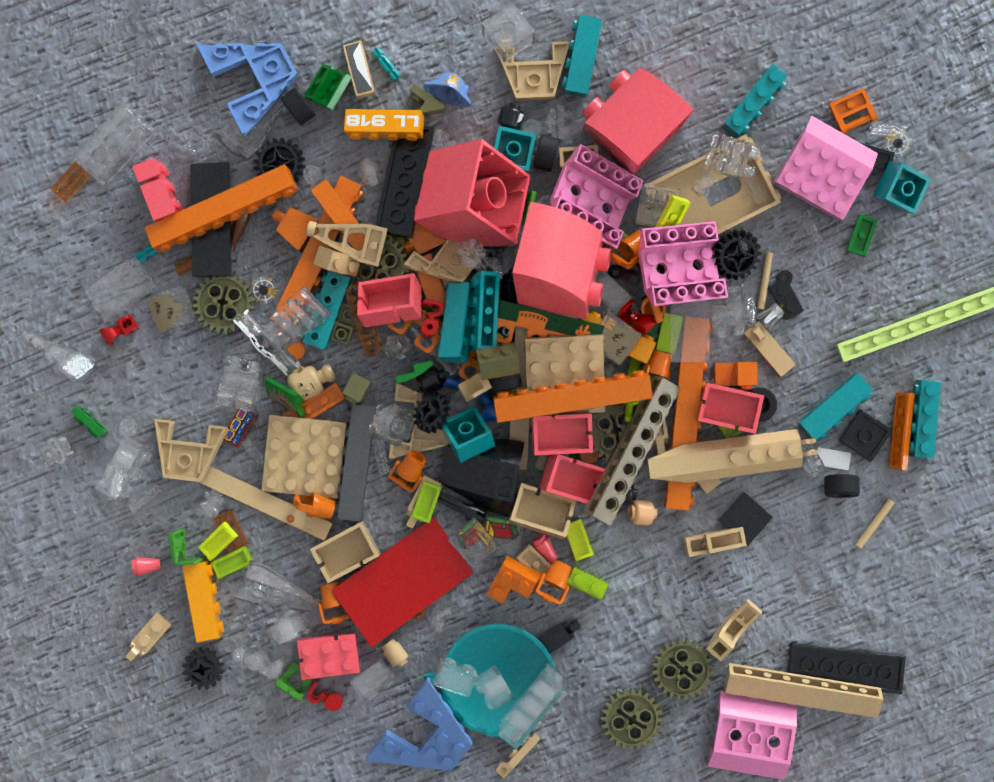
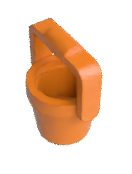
M637 230L627 238L620 240L618 250L630 262L614 254L613 252L616 249L610 246L608 249H611V260L626 269H631L639 262L638 250L641 231Z
M645 295L646 299H644L640 307L641 314H650L655 319L656 324L663 322L666 305L653 306L648 296Z
M653 350L648 364L643 367L644 373L650 372L663 376L669 381L672 355Z
M410 451L401 462L397 460L388 475L389 479L401 488L413 493L423 479L421 472L426 463L425 456L418 451ZM395 470H397L400 477L393 474ZM406 481L416 482V484L412 487Z
M314 492L311 493V496L295 493L292 499L296 509L306 512V516L311 518L331 519L335 509L334 500Z
M554 560L547 573H541L534 592L550 604H562L570 588L567 585V581L572 568L563 562ZM543 581L557 589L563 590L559 600L539 590Z
M339 581L320 586L322 603H318L322 623L324 624L332 623L334 625L350 618L349 615H338L328 620L324 619L322 609L341 605L332 593V589L339 585Z

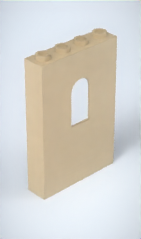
M746 134L642 187L648 203L650 194L652 193V199H654L656 191L658 192V198L662 192L664 203L667 194L669 199L671 195L687 199L691 204L680 225L716 221L718 235L781 203L779 191L776 188L774 189L771 184V175L768 171L765 172L762 166L764 165L763 160L759 154L756 155L753 149L755 148L754 142ZM730 176L739 179L741 189L737 194L710 206L702 191L703 189Z

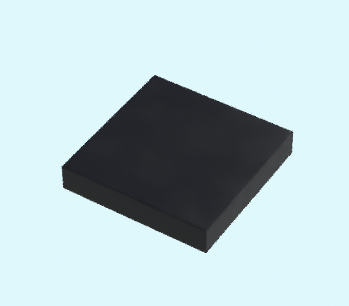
M859 409L838 441L867 461L872 462L893 430Z
M742 492L718 521L727 529L743 527L748 546L773 517L745 492Z

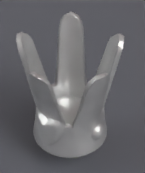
M774 303L769 309L757 315L758 319L766 317L764 319L765 328L769 327L770 330L774 323L785 314L781 309L784 304L779 307Z

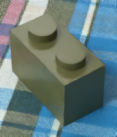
M515 343L476 350L481 380L520 374L519 356Z
M353 373L342 393L346 395V400L354 404L358 402L363 403L373 382Z

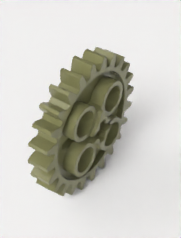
M386 236L380 260L382 269L377 266L360 263L356 277H352V279L358 280L355 285L358 286L359 282L382 279L385 275L388 278L410 273L411 270L404 267L406 259L410 257V255L404 254L407 249L401 247V242H395L396 239H389ZM392 258H395V263L391 266L390 261ZM371 268V274L367 276V270Z
M235 275L233 278L232 276L212 277L210 281L206 277L205 285L199 283L202 289H195L199 295L193 297L197 303L193 304L192 307L198 309L194 312L196 316L201 315L198 318V322L205 321L203 324L204 328L210 325L209 331L213 332L217 328L218 334H221L222 330H224L225 334L228 335L229 329L236 333L237 325L233 322L235 318L241 323H249L246 318L253 317L249 311L255 310L251 303L256 302V300L250 298L254 292L248 291L250 285H244V279L238 281L239 276ZM228 287V290H227V293H226V296H225V288ZM215 288H220V295L217 297H213V290ZM234 291H239V298L232 300L231 294ZM226 300L228 305H224V307L220 305L221 302ZM217 307V313L210 316L209 309ZM230 310L236 311V316L233 319H228L227 317ZM223 311V319L220 320V316Z
M623 403L621 406L619 404L608 405L605 407V412L592 414V431L586 429V432H590L593 437V453L599 452L597 458L604 455L605 462L608 461L609 457H612L617 448L616 437L619 443L629 422H626L625 425L618 423L619 415L625 417L626 405ZM610 415H613L614 427L610 419ZM601 419L608 422L607 429H602L599 426ZM613 428L619 430V433H617L616 436L615 434H611V430H613ZM605 438L611 439V448L604 446L603 440Z
M678 637V643L671 639L670 646L664 643V650L658 648L661 654L654 655L657 662H652L651 664L656 669L651 670V672L657 674V676L653 680L660 681L656 686L658 688L664 687L662 690L663 694L669 691V698H672L675 694L677 701L680 700L681 696L687 701L688 695L695 699L694 693L697 692L701 696L700 689L707 690L705 683H712L708 676H714V673L709 671V669L714 668V665L709 664L713 659L712 657H706L709 651H702L704 647L702 644L696 647V640L690 644L689 638L682 642V639ZM679 651L686 652V657L683 660L677 659ZM669 658H673L682 667L685 666L687 671L696 677V680H692L685 672H680V669ZM695 663L701 664V669L698 672L691 670ZM667 666L674 667V671L670 675L664 673ZM683 678L689 680L686 687L679 686V682Z
M624 687L622 694L616 690L617 696L610 695L611 702L605 701L604 703L607 708L601 709L606 714L600 716L601 720L606 721L601 724L602 728H607L604 734H611L608 740L611 742L615 739V746L617 747L621 743L623 750L627 745H629L630 751L633 750L635 745L640 750V744L642 743L645 747H648L646 741L649 740L653 743L652 736H659L656 729H662V726L658 724V722L663 721V718L658 717V715L662 714V710H656L660 706L659 703H653L655 700L654 696L648 698V691L642 694L641 688L634 692V688L631 687L630 692H627ZM627 701L633 702V707L630 710L623 708L624 703ZM617 709L622 710L625 714H627L630 717L634 715L636 721L646 725V728L641 727L633 720H631L629 723L628 718L625 715L618 713ZM644 711L650 713L649 718L646 720L640 718V714ZM616 718L623 719V724L620 726H615L613 722ZM638 728L640 732L637 736H631L630 730Z

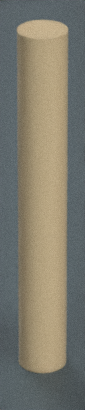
M769 252L765 253L757 309L759 310L765 309L773 253Z
M891 499L886 501L855 544L858 548H863L895 504L894 501Z

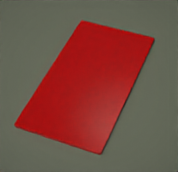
M433 517L430 523L421 525L332 589V593L368 644L373 647L473 574V571Z

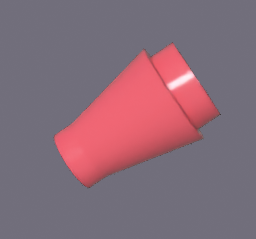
M540 534L533 539V548L549 563L558 557L549 536Z
M136 557L135 560H132L133 575L141 576L161 570L160 558Z

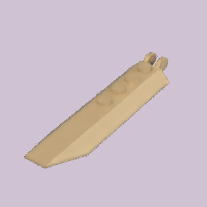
M792 429L683 444L647 459L650 479L690 483L802 467L803 456L818 454L817 450L814 449L802 452L801 444H813L816 442V438L801 440L798 430Z

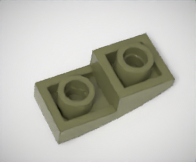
M345 301L342 303L330 340L349 345L358 321V306Z

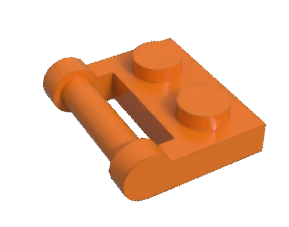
M864 88L828 104L838 131L843 134H847L849 130L869 121L874 122L877 120L875 110ZM864 109L866 110V115L849 123H844V118Z

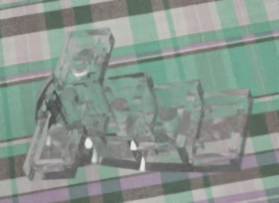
M303 286L276 309L263 324L248 309L239 314L233 322L250 338L255 348L265 357L271 359L287 376L293 370L298 369L301 364L286 348L297 343L303 336L312 332L316 326L327 320L331 313Z

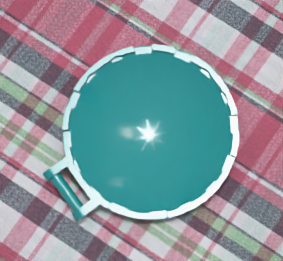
M506 624L484 625L465 633L448 651L442 670L423 674L424 681L429 677L435 689L434 680L439 679L443 700L451 708L455 717L461 721L462 725L472 731L486 734L489 737H510L531 729L549 711L557 686L554 662L545 646L529 632Z

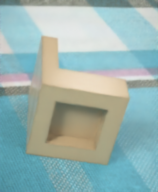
M477 373L460 383L458 388L466 402L485 393L492 386L488 379L481 380L480 374Z

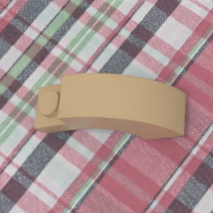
M747 599L724 620L712 636L706 650L721 662L734 649L737 640L762 614V611Z

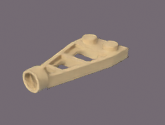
M310 221L306 236L316 238L358 262L379 267L388 229L372 224H318ZM330 230L344 231L342 243L329 239ZM351 233H363L365 235L362 250L358 251L348 245V236Z

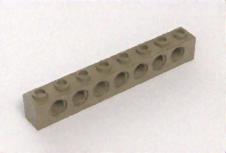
M653 375L651 379L653 398L640 400L584 511L585 514L601 523L611 526L612 522L616 519L617 512L624 503L629 488L634 484V478L642 468L643 461L651 450L652 443L659 434L660 427L668 416L672 403L678 396L680 387L664 377Z

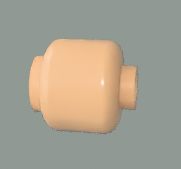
M635 500L628 506V519L634 525H651L653 520L657 518V508L649 500Z

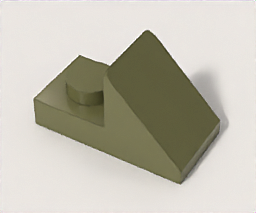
M415 84L410 88L411 98L419 104L423 102L419 110L422 111L424 116L445 112V105Z

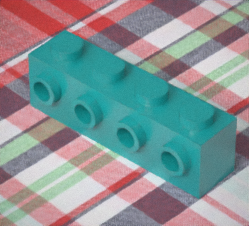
M579 15L578 19L574 20L572 31L575 32L574 39H570L568 50H571L570 58L567 57L565 69H568L567 76H563L561 85L564 88L563 94L587 97L602 19Z
M772 64L721 127L735 139L739 134L743 136L750 128L748 123L752 119L756 121L762 114V111H760L764 104L768 106L775 98L772 94L776 90L780 92L787 82L784 80L788 75L775 64Z
M329 270L327 274L324 273L321 284H323L322 290L317 292L314 300L317 304L314 310L311 309L308 320H310L309 326L304 328L301 338H304L303 343L327 351L335 322L338 319L342 303L345 301L352 281L351 277Z
M480 271L472 277L471 287L473 288V295L470 299L472 315L469 318L471 334L468 338L470 351L476 352V350L496 347L500 273Z
M470 282L448 283V290L445 293L446 304L443 310L444 319L440 330L441 341L438 347V357L447 363H468L470 350L468 338L471 334L469 318L472 315L470 299L473 295V288Z
M854 373L797 422V425L809 438H816V440L820 441L827 436V430L831 427L833 429L842 422V417L851 415L857 409L855 407L857 404L866 402L871 397L870 393L873 389L859 373Z
M915 381L913 386L915 397L909 456L934 458L941 381Z

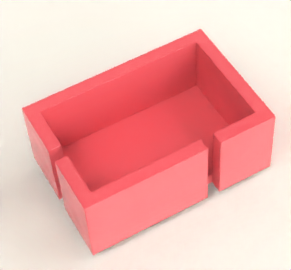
M152 158L132 166L138 183L143 181L145 183L140 188L153 221L157 222L183 210L180 201L176 200L174 196L176 189L167 178L169 172L166 165Z
M414 273L359 282L357 316L365 327L400 322V318L404 321L421 319V284Z
M705 383L702 400H705V403H700L697 421L735 429V425H737V430L756 434L764 395Z
M568 412L556 413L552 417L551 415L531 417L532 452L534 455L593 453V437L590 432H586V429L592 431V413Z
M560 454L549 455L539 489L588 504L596 489L594 484L598 485L605 469Z
M356 631L339 633L338 640H335V634L305 637L297 640L299 659H301L300 671L302 680L360 673Z

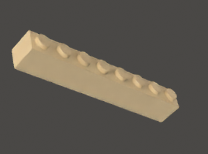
M733 663L728 664L724 680L725 693L734 696L740 695L752 699L758 698L771 702L795 704L808 708H819L864 717L878 718L884 700L881 688Z

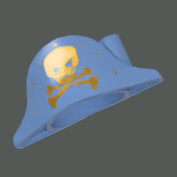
M444 73L435 80L425 82L423 86L429 93L448 104L468 108L471 105V101L467 96L470 88L468 85H465L463 79L457 74Z

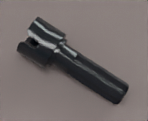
M440 491L437 502L464 514L469 522L475 518L482 524V519L486 517L488 509L476 503L469 505Z

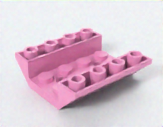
M580 144L563 165L551 195L550 204L552 207L572 213L595 226L602 232V241L617 249L624 231L619 229L629 200L637 198L644 180ZM572 186L577 188L578 193L576 196L571 192ZM603 204H606L609 208L607 214L602 209Z
M716 221L641 229L638 250L644 291L653 306L728 298L725 278L719 279L717 265H714L716 259L712 257L715 254L712 246L719 240ZM693 261H698L701 264L700 270H696L693 267ZM658 264L665 268L664 274L657 272L656 267Z
M720 690L717 705L719 715L713 747H710L707 766L784 780L791 764L797 728L796 705L776 701L771 702L758 698L752 699L740 695L734 696L725 693L724 690ZM733 730L740 731L739 739H731L730 734ZM774 736L778 737L779 743L774 747L770 746L769 739Z

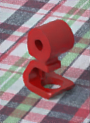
M425 299L421 307L434 308L436 310L435 312L426 313L427 319L420 325L419 333L424 338H431L438 330L439 323L435 319L439 318L442 314L443 305L439 301Z
M630 299L619 310L617 318L620 323H633L632 329L641 336H645L656 325L655 319L647 313L639 315L635 311L632 314L631 306L633 300Z
M127 315L117 320L115 327L101 328L99 330L107 346L111 347L113 345L114 337H119L120 335L128 336L139 329L132 315Z
M316 679L307 694L309 702L320 703L323 700L324 706L332 711L340 709L343 703V696L340 692L333 691L326 694V691L323 690L317 696L312 694L320 683V679Z

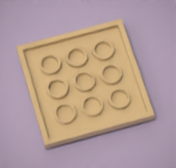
M603 335L525 338L526 388L528 391L536 390L535 387L547 385V388L555 387L556 383L566 382L568 385L574 384L576 380L586 379V382L594 381L595 377L604 376ZM605 406L569 412L599 413L605 412Z
M270 414L261 491L285 494L296 493L305 496H311V493L314 492L326 498L338 499L337 489L341 479L340 467L343 460L342 452L347 422Z

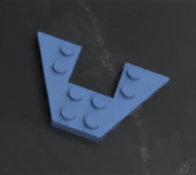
M216 43V45L196 44L212 77L248 62L261 89L227 103L228 109L243 138L247 136L298 77L281 43H257V45H244V43H229L227 45L222 43Z
M427 677L407 703L406 708L437 725V727L420 748L386 730L367 754L366 760L452 771L472 746V739L464 732L461 723H458L453 716L451 708L442 700V695L436 691L430 682L431 679Z

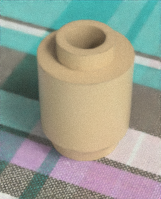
M395 639L381 647L384 651L383 654L392 667L397 665L400 668L408 662L406 659L408 654Z

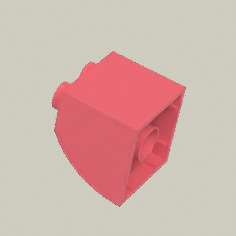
M638 68L632 76L623 70L608 86L614 94L605 103L596 97L581 113L587 119L584 123L583 131L615 163L633 175L686 123L694 110L668 85L641 68Z
M483 139L432 150L429 152L426 169L423 172V182L419 200L415 207L414 221L438 237L454 242L496 247L517 245L531 175Z
M530 202L512 272L518 305L587 319L590 306L599 307L602 299L603 284L596 282L598 271L608 272L611 260V249L603 248L602 232L572 213L552 206Z

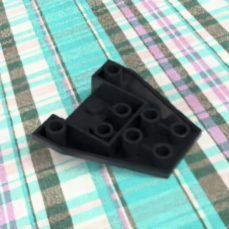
M508 438L494 439V447L462 463L458 460L451 446L446 445L439 483L473 503L488 509L491 513L510 516L525 442Z

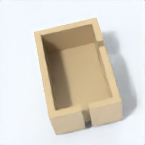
M521 483L518 487L508 523L562 540L566 538L571 522L569 519L573 515L576 500L542 489L538 495H535L538 488Z
M364 521L353 525L310 549L317 564L324 561L325 565L320 567V570L327 583L360 567L362 562L366 564L381 555Z

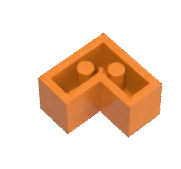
M757 362L713 363V384L728 388L730 386H737V390L752 389V386L757 385Z
M507 555L486 595L501 604L504 603L511 589L529 598L541 573Z

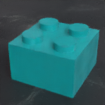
M498 126L493 147L528 173L536 134Z
M889 161L873 197L901 212L915 214L931 178L903 163Z
M475 406L447 419V424H442L444 436L460 463L495 446L492 432Z

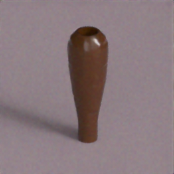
M247 212L241 215V218L233 221L231 251H235L236 245L250 220L251 213Z

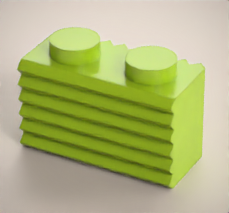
M575 565L572 566L567 584L601 601L608 587V582L586 572V570L583 571V569Z

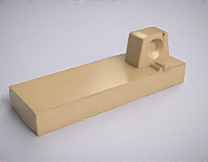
M759 321L743 333L779 377H782L796 365Z

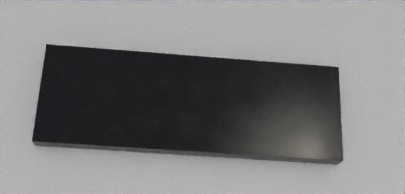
M424 126L423 139L409 141L406 138H398V140L392 143L376 220V226L388 229L387 235L413 239L416 221H414L415 207L419 200L423 172L426 169L429 152L431 151L434 127Z
M229 162L190 164L191 206L230 189ZM230 220L223 223L224 225L220 228H212L207 230L202 236L192 237L193 277L232 276Z
M790 643L787 673L878 687L885 693L902 694L906 656Z

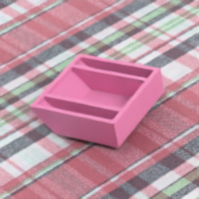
M811 116L774 179L773 184L838 221L844 220L871 173L878 153Z

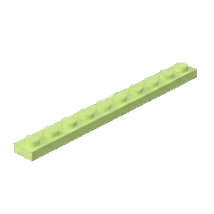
M994 287L836 344L842 362H846L994 308Z

